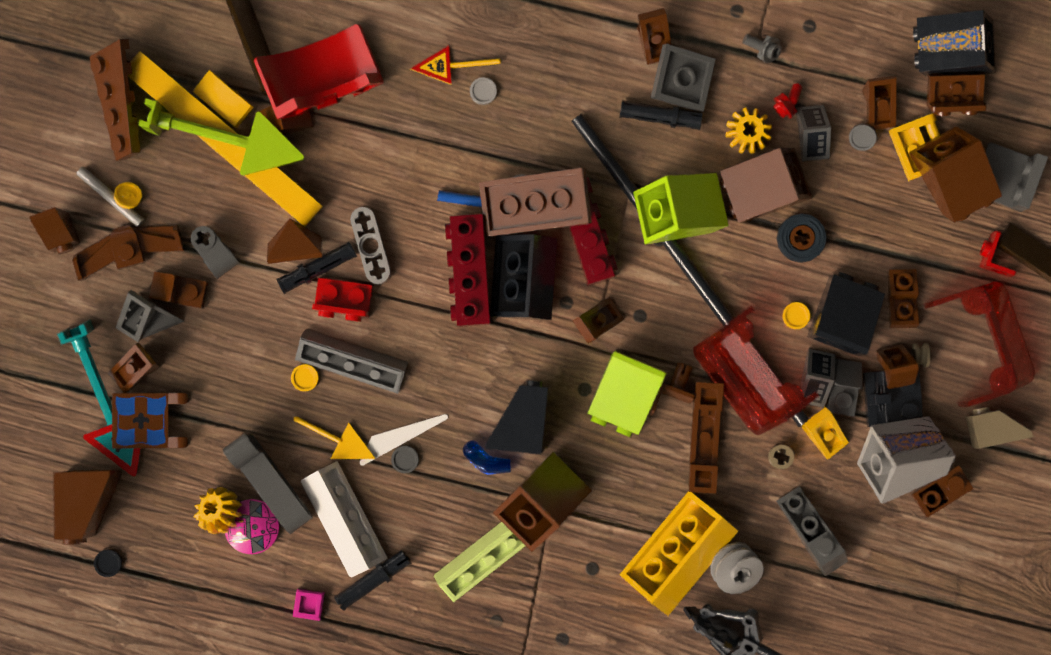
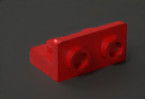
M318 278L315 304L312 305V309L318 311V316L334 318L336 313L345 315V320L361 322L362 317L369 318L373 285Z

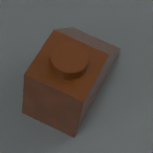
M53 207L29 217L48 251L58 252V255L73 251V246L80 243L68 212Z

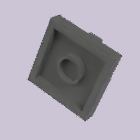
M669 44L663 45L651 98L693 111L703 112L715 58Z

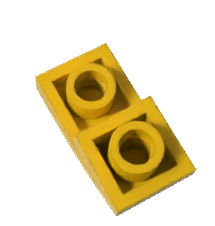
M210 70L193 90L199 98L236 128L253 109V106L243 96L230 88L219 76Z

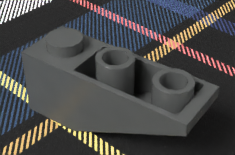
M800 487L776 501L824 576H827L848 562L845 550Z

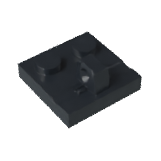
M919 369L914 384L894 389L887 388L885 371L863 373L867 427L923 417Z

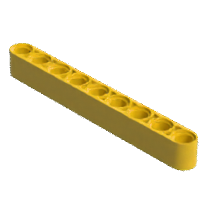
M141 51L130 61L132 74L128 75V77L170 113L174 114L176 118L237 134ZM199 136L240 171L246 151L245 148ZM277 167L245 175L304 227L309 224L323 207Z

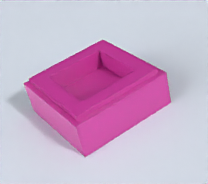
M297 589L293 617L320 621L325 593Z

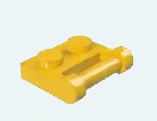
M935 113L889 130L908 181L922 176L909 154L910 151L925 144L919 128L925 126L930 140L940 135L935 123L937 121Z

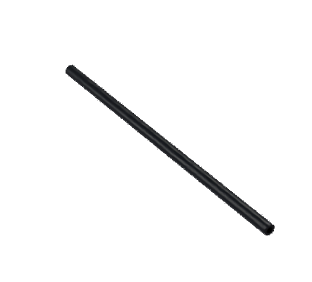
M578 115L571 122L637 209L633 192L638 190V188L584 115ZM677 240L661 242L797 426L800 427L809 420L806 413Z

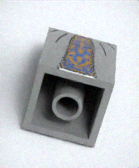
M928 416L871 425L857 464L879 501L887 503L946 476L955 455L952 448L948 446L942 437L940 430Z

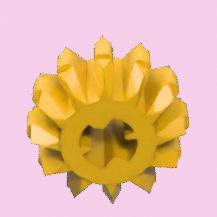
M747 108L742 109V116L734 112L732 114L734 121L726 123V126L732 130L726 132L725 136L726 138H735L730 143V146L735 147L739 143L741 145L739 153L741 154L745 151L746 146H748L750 154L755 153V146L763 150L765 148L763 141L771 139V136L765 132L771 130L772 125H763L768 116L764 114L759 119L757 117L759 110L756 108L751 115H749ZM744 125H747V128L749 126L754 128L752 132L753 137H751V134L748 136L744 135Z
M217 487L216 489L208 488L207 495H199L201 502L194 505L199 510L194 515L196 520L199 521L198 526L212 534L228 533L229 526H237L234 520L236 517L242 516L237 512L242 504L236 500L237 495L234 492L228 491L223 487Z

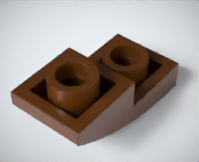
M916 269L888 271L890 328H917L919 325L917 307L919 292Z

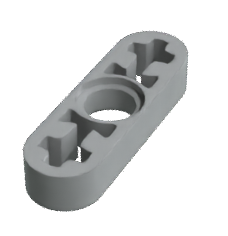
M359 207L351 214V225L366 277L373 284L381 285L386 283L391 275L385 248L374 213L369 208ZM364 213L366 217H371V220L367 221L369 231L375 229V233H367L359 237V233H364L363 226L360 223L356 224V220L360 219L359 214ZM369 238L377 240L379 245L378 250L372 254L366 253L363 249V243ZM382 254L383 259H377L379 267L385 268L386 272L382 273L381 279H378L376 276H371V272L375 270L372 261L367 264L366 259H374Z

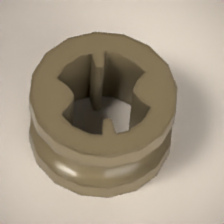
M913 343L911 356L918 363V367L919 365L929 367L930 348L928 343H923L922 346H919L918 343Z
M778 444L770 449L768 460L773 467L786 469L792 465L794 453L790 447ZM779 449H784V454L788 456L787 462L782 461V465L777 464L778 459L774 458L775 452L780 453Z

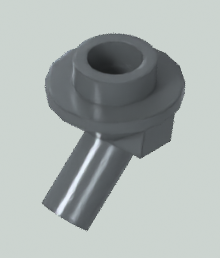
M746 34L743 38L742 43L758 50L757 57L765 63H771L780 56L781 43L776 37L766 36L763 41Z

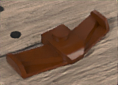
M126 225L115 228L110 235L73 256L72 261L78 281H83L113 262L116 263L118 270L146 263L143 253L185 252L178 225L146 227Z

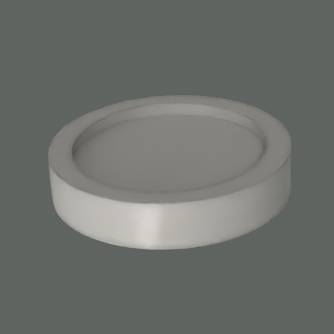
M478 78L470 86V96L479 105L490 104L497 95L496 85L489 78Z

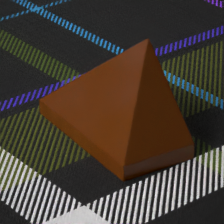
M289 219L270 240L267 247L268 264L322 257V237L292 219Z

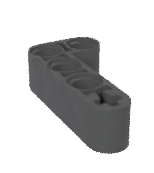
M250 432L243 433L222 449L230 463L236 469H241L289 534H292L313 518L306 505Z

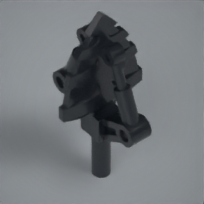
M705 604L702 609L688 606L683 609L689 620L692 619L695 623L693 625L694 631L707 637L710 640V644L720 655H755V653L759 655H783L761 643L763 637L759 624V613L755 609H748L746 612L727 609L721 611L714 610L709 604Z

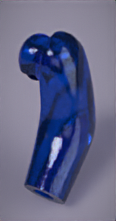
M470 440L464 445V456L482 473H511L510 459L490 456L474 440Z

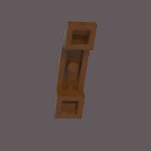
M696 382L688 492L716 494L718 444L724 384Z

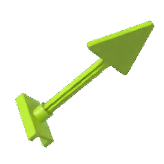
M145 100L144 104L151 111L148 114V122L139 121L140 127L150 134L158 136L161 135L162 129L171 130L172 128L243 147L246 151L240 169L242 176L304 160L303 154L261 112L256 113L250 136L246 137L175 118L174 114L167 113V109L157 101Z

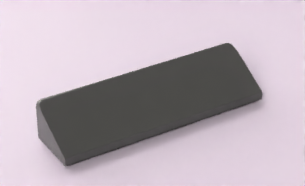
M305 329L301 335L295 357L296 361L397 394L408 366L407 361L309 329Z

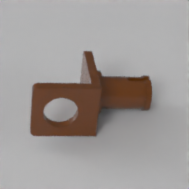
M676 363L670 384H661L647 416L651 417L654 414L661 393L689 404L693 402L695 395L685 390L690 374L693 371L691 366L687 365L683 375H681L685 364Z

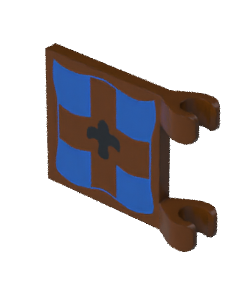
M112 393V449L186 448L188 446L187 437H168V404H187L188 395L186 393Z

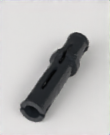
M622 100L619 117L670 125V128L678 126L700 130L703 113L680 110L676 106L665 108Z
M348 241L344 245L322 255L320 258L305 265L302 263L297 265V269L276 280L282 292L286 294L304 283L307 285L312 283V279L352 258H356L357 255Z
M401 549L393 557L384 563L380 562L370 573L338 595H335L334 599L338 605L341 604L340 608L345 611L346 608L385 581L389 583L393 580L392 576L412 564L409 557L405 556L406 553Z

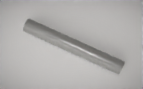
M84 166L77 171V176L135 226L140 227L145 219L133 209L120 207L114 200V192Z

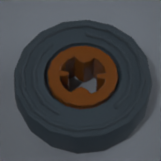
M802 213L792 215L783 221L778 229V248L791 261L800 263L811 261L819 256L825 247V228L812 215ZM797 231L808 235L809 239L805 240L807 242L806 245H803L801 242L796 243L794 237L798 236L796 234Z

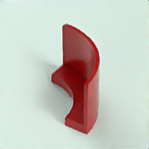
M355 24L335 35L310 45L279 54L259 56L254 59L255 66L277 119L303 115L304 111L314 106H317L318 110L338 104L336 98L339 99L349 94H353L355 97L384 83L363 29L359 24Z

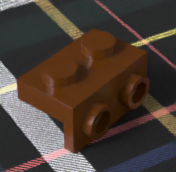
M983 72L928 74L927 107L938 116H949L951 112L976 115L978 111H986L987 105L984 102L985 74Z

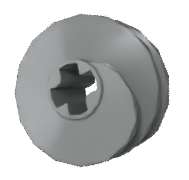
M742 542L731 543L720 549L711 563L713 580L721 590L730 594H741L753 588L761 579L764 570L762 561L757 557L756 553L746 543Z

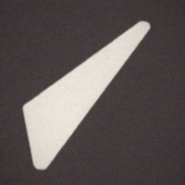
M444 414L371 437L367 447L374 457L378 458L448 419V416ZM361 459L360 465L363 466L374 459Z

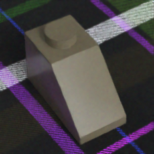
M989 406L973 409L974 415L965 416L972 448L980 449L1033 437L1032 431L999 410L990 411Z

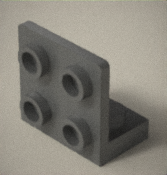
M989 143L985 153L1002 194V197L994 202L1019 212L1029 209L1048 157L1039 153L1029 157L1000 145Z

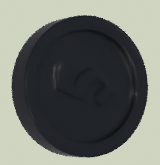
M103 550L96 555L94 568L99 575L112 577L121 570L122 558L114 550Z

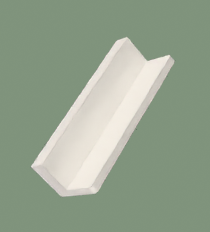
M338 461L301 480L350 577L360 574L388 559Z

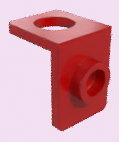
M998 230L991 232L989 239L983 242L980 249V255L983 257L979 267L1006 277L1015 276L1016 271L991 263L1001 232Z

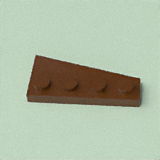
M119 39L89 57L91 70L97 85V93L104 112V121L111 140V148L114 151L116 161L126 160L140 153L137 117L132 115L131 110L133 102H135L134 91L129 90L128 75L132 74L131 63L126 61L125 49H130L129 39Z

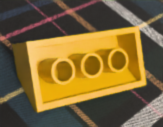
M687 492L619 575L650 603L669 616L708 569L718 551L732 540L738 530L692 492Z

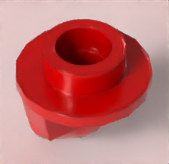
M795 83L792 85L788 97L782 93L774 98L776 104L773 105V108L782 119L786 116L792 119L797 113L794 106L797 104L803 89L800 84Z

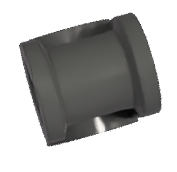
M200 226L192 232L191 242L217 279L240 263L229 247L209 227ZM202 233L207 236L211 235L208 238L210 243L207 246L203 243L199 244L202 240L200 237Z

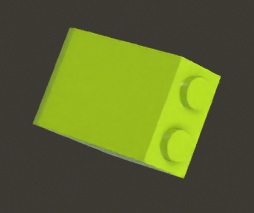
M717 173L665 176L633 192L645 244L710 234L729 226Z
M614 351L587 414L592 416L590 421L606 427L607 422L617 426L616 432L630 438L632 433L639 435L666 373Z

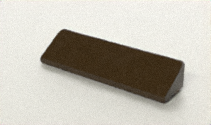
M225 0L259 89L263 95L268 96L255 66L254 59L271 54L250 0Z
M1009 223L998 240L996 247L1051 282V249Z

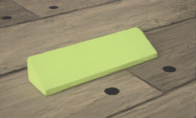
M501 522L434 575V578L441 589L455 602L524 548L525 545Z

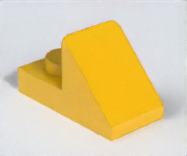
M826 407L802 425L804 432L827 460L849 444L834 416Z

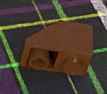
M952 464L946 476L917 488L911 495L924 516L928 518L974 488L961 467Z

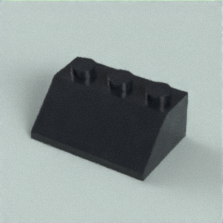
M540 235L496 236L490 317L552 320L557 238Z

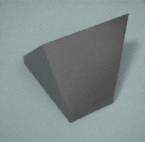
M130 290L124 302L116 329L139 342L143 338L185 321L141 293Z

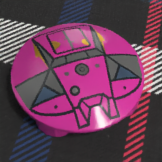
M255 499L241 501L242 506L237 512L242 516L235 518L234 521L237 526H229V531L225 533V536L230 545L239 552L245 554L261 553L274 544L279 532V521L265 502Z

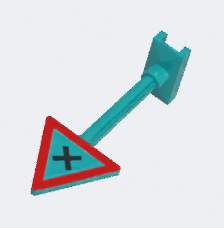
M87 320L78 327L66 328L57 334L61 344L71 342L75 353H79L107 422V426L84 434L83 439L131 476L135 477L138 471L141 448L112 449V402L89 349L91 345L87 337L94 330L91 320Z

